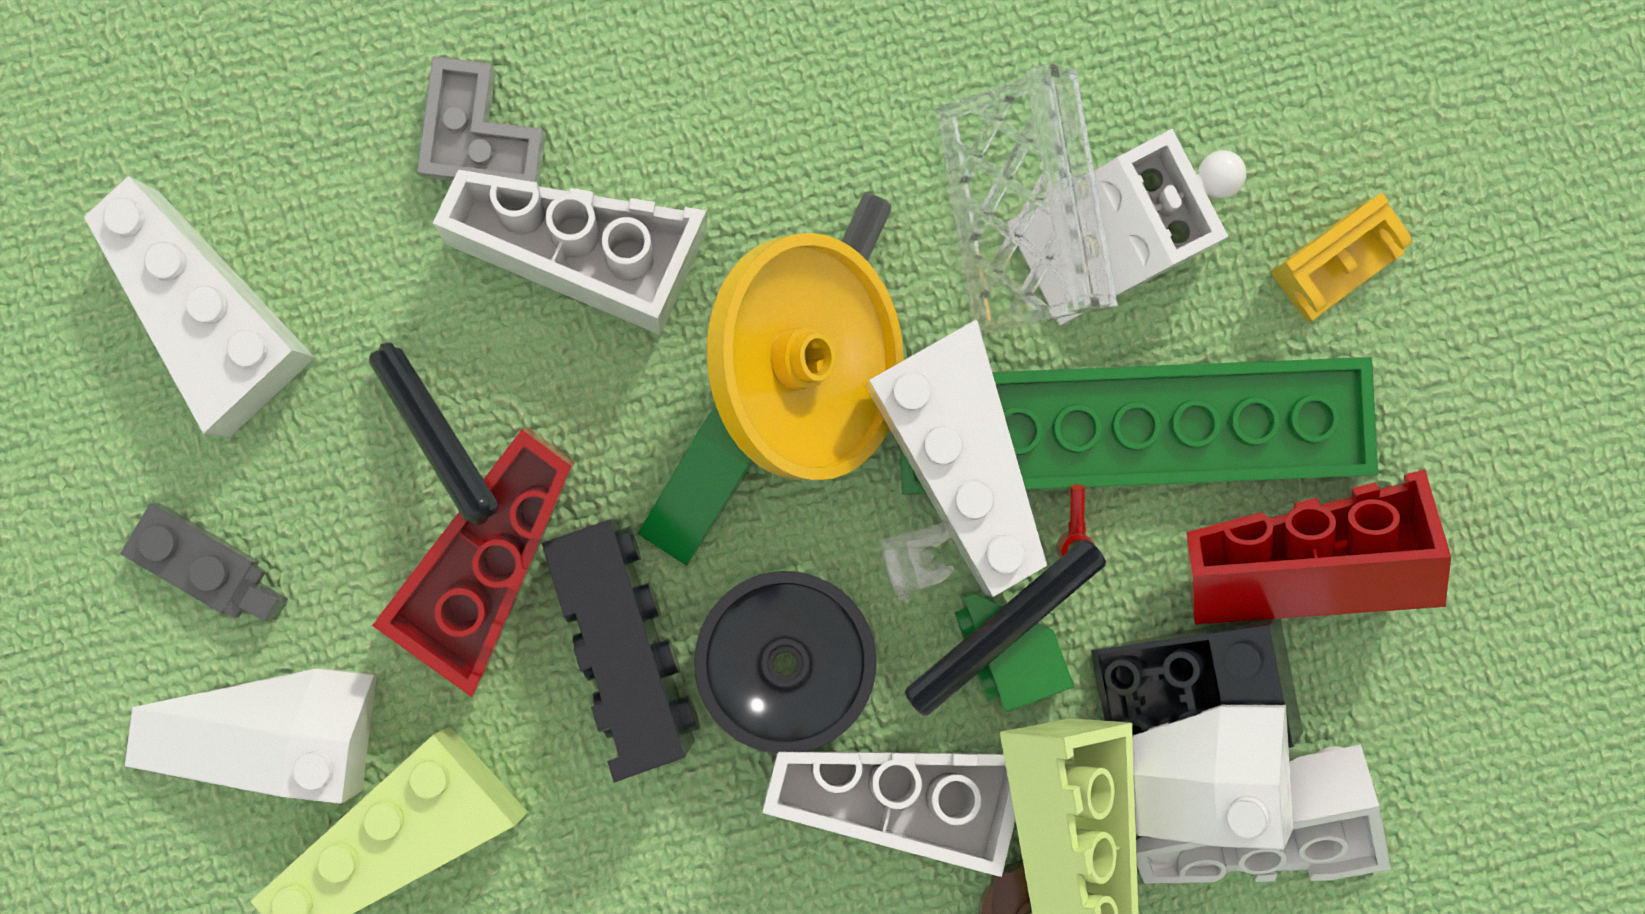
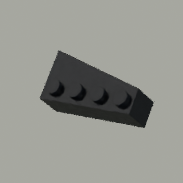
M609 519L542 543L563 616L568 623L577 621L581 631L573 635V650L579 670L588 681L595 679L599 691L593 692L594 706L591 707L598 732H604L608 739L613 737L619 757L607 761L613 783L685 758L695 741L692 732L699 730L700 724L690 696L687 695L680 698L672 675L680 673V666L670 639L660 641L653 619L661 616L654 590L649 582L641 585L633 563L641 560V554L630 526L621 529L618 519Z

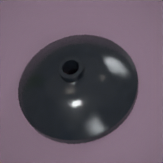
M796 571L769 572L739 583L722 596L713 606L697 638L694 658L695 677L706 709L716 723L731 737L751 748L768 753L807 752L835 740L860 716L868 702L875 681L876 649L870 627L864 615L851 598L841 589L820 577ZM782 653L791 654L797 662L796 670L787 676L777 673L773 665L775 658Z

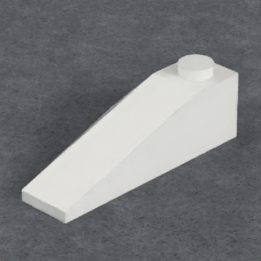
M314 668L132 707L125 767L279 797L342 804L363 791L377 674Z
M1220 705L1202 711L1201 714L1170 724L1165 723L1150 728L1146 732L1133 735L1135 824L1137 836L1216 847L1285 848L1293 831L1286 705Z
M1361 744L1345 748L1327 747L1315 754L1300 756L1289 762L1293 831L1284 849L1216 847L1143 836L1136 840L1137 867L1144 884L1211 883L1222 879L1227 872L1242 871L1254 874L1255 882H1268L1276 880L1277 871L1308 870L1310 881H1326L1391 870L1380 806Z

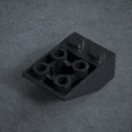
M1281 619L1223 623L1091 650L1104 721L1132 723V736L1165 723L1170 724L1201 714L1202 711L1220 705H1286L1288 748L1294 747L1303 734Z

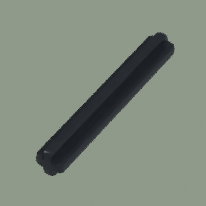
M390 342L380 344L379 350L370 353V366L463 519L472 521L476 526L486 523L487 519L498 511L497 500L403 350L395 347Z
M1082 540L909 685L905 690V695L911 705L923 716L931 714L1105 567L1106 560L1101 551L1089 540Z

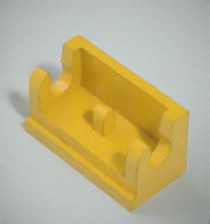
M1382 192L1362 203L1270 271L1271 275L1307 323L1319 317L1332 305L1392 261L1406 253L1404 249L1413 242L1408 230L1388 205L1389 201Z

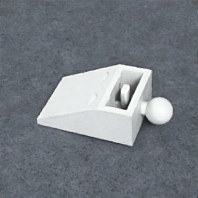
M1170 129L1104 164L1007 221L1006 225L1058 326H1061L1202 254L1229 237L1207 195L1219 199L1235 195L1245 183L1246 167L1243 160L1237 154L1227 150H1219L1210 153L1202 160L1196 174L1173 129ZM1146 172L1157 175L1160 180L1159 189L1153 192L1146 191L1141 175ZM1170 224H1180L1185 228L1187 232L1185 242L1180 244L1173 243L1170 238L1172 234L1167 229Z

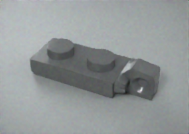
M150 503L120 552L122 556L214 610L226 613L234 618H239L243 610L263 621H267L270 618L277 619L288 600L287 597L261 583L266 571L258 566L260 561L160 503Z

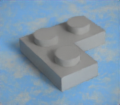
M433 56L417 173L422 177L453 181L459 169L537 182L539 186L546 134L540 128L489 122L496 69L491 63Z

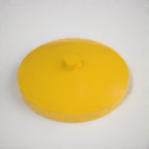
M800 233L773 238L759 244L747 252L725 278L717 294L708 328L707 367L710 387L716 408L728 433L746 456L758 466L772 474L792 480H827L837 478L858 468L877 450L887 435L889 427L865 386L870 379L904 361L900 324L884 283L862 255L846 243L827 235Z

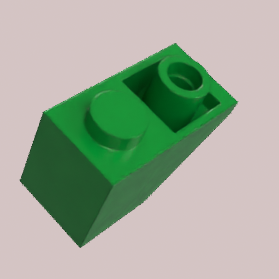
M971 591L960 594L959 597L964 608L954 613L963 639L969 636L1003 606ZM1040 623L1032 627L977 674L987 702L997 698L999 705L1005 712L1074 688L1054 630Z

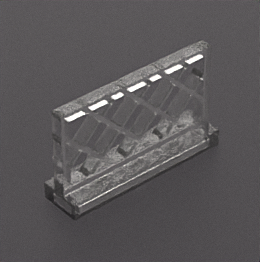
M1045 63L1026 70L1027 76L935 107L972 321L977 319L982 336L1079 313L1098 312L1118 307L1076 70ZM1029 93L1032 115L1021 133L1003 121V118L1015 97ZM994 105L991 112L985 108ZM974 112L986 120L972 148H969L960 141L956 117ZM998 129L1016 141L1002 169H999L983 157ZM1028 150L1040 158L1043 172L1033 191L1013 178ZM977 166L996 179L982 205H979L970 198L968 183ZM1007 187L1027 200L1012 228L993 215ZM1038 209L1051 218L1053 233L1043 250L1023 236ZM987 224L1006 237L992 263L980 255L978 240ZM1017 246L1037 259L1022 286L1003 272ZM1048 268L1061 277L1065 298L1064 303L1048 306L1033 294ZM996 282H998L1015 294L1016 297L1005 317L991 320L988 296ZM1027 304L1035 309L1023 312Z

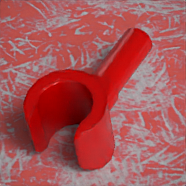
M1076 484L1070 487V521L1068 522V531L1060 536L1056 546L1057 554L1060 558L1067 553L1068 546L1073 541L1089 540L1095 545L1092 539L1086 535L1084 485Z

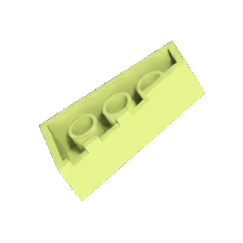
M1068 718L1000 732L1032 914H1139L1132 723Z
M448 726L433 734L250 902L261 914H353L514 827L528 811L451 726Z

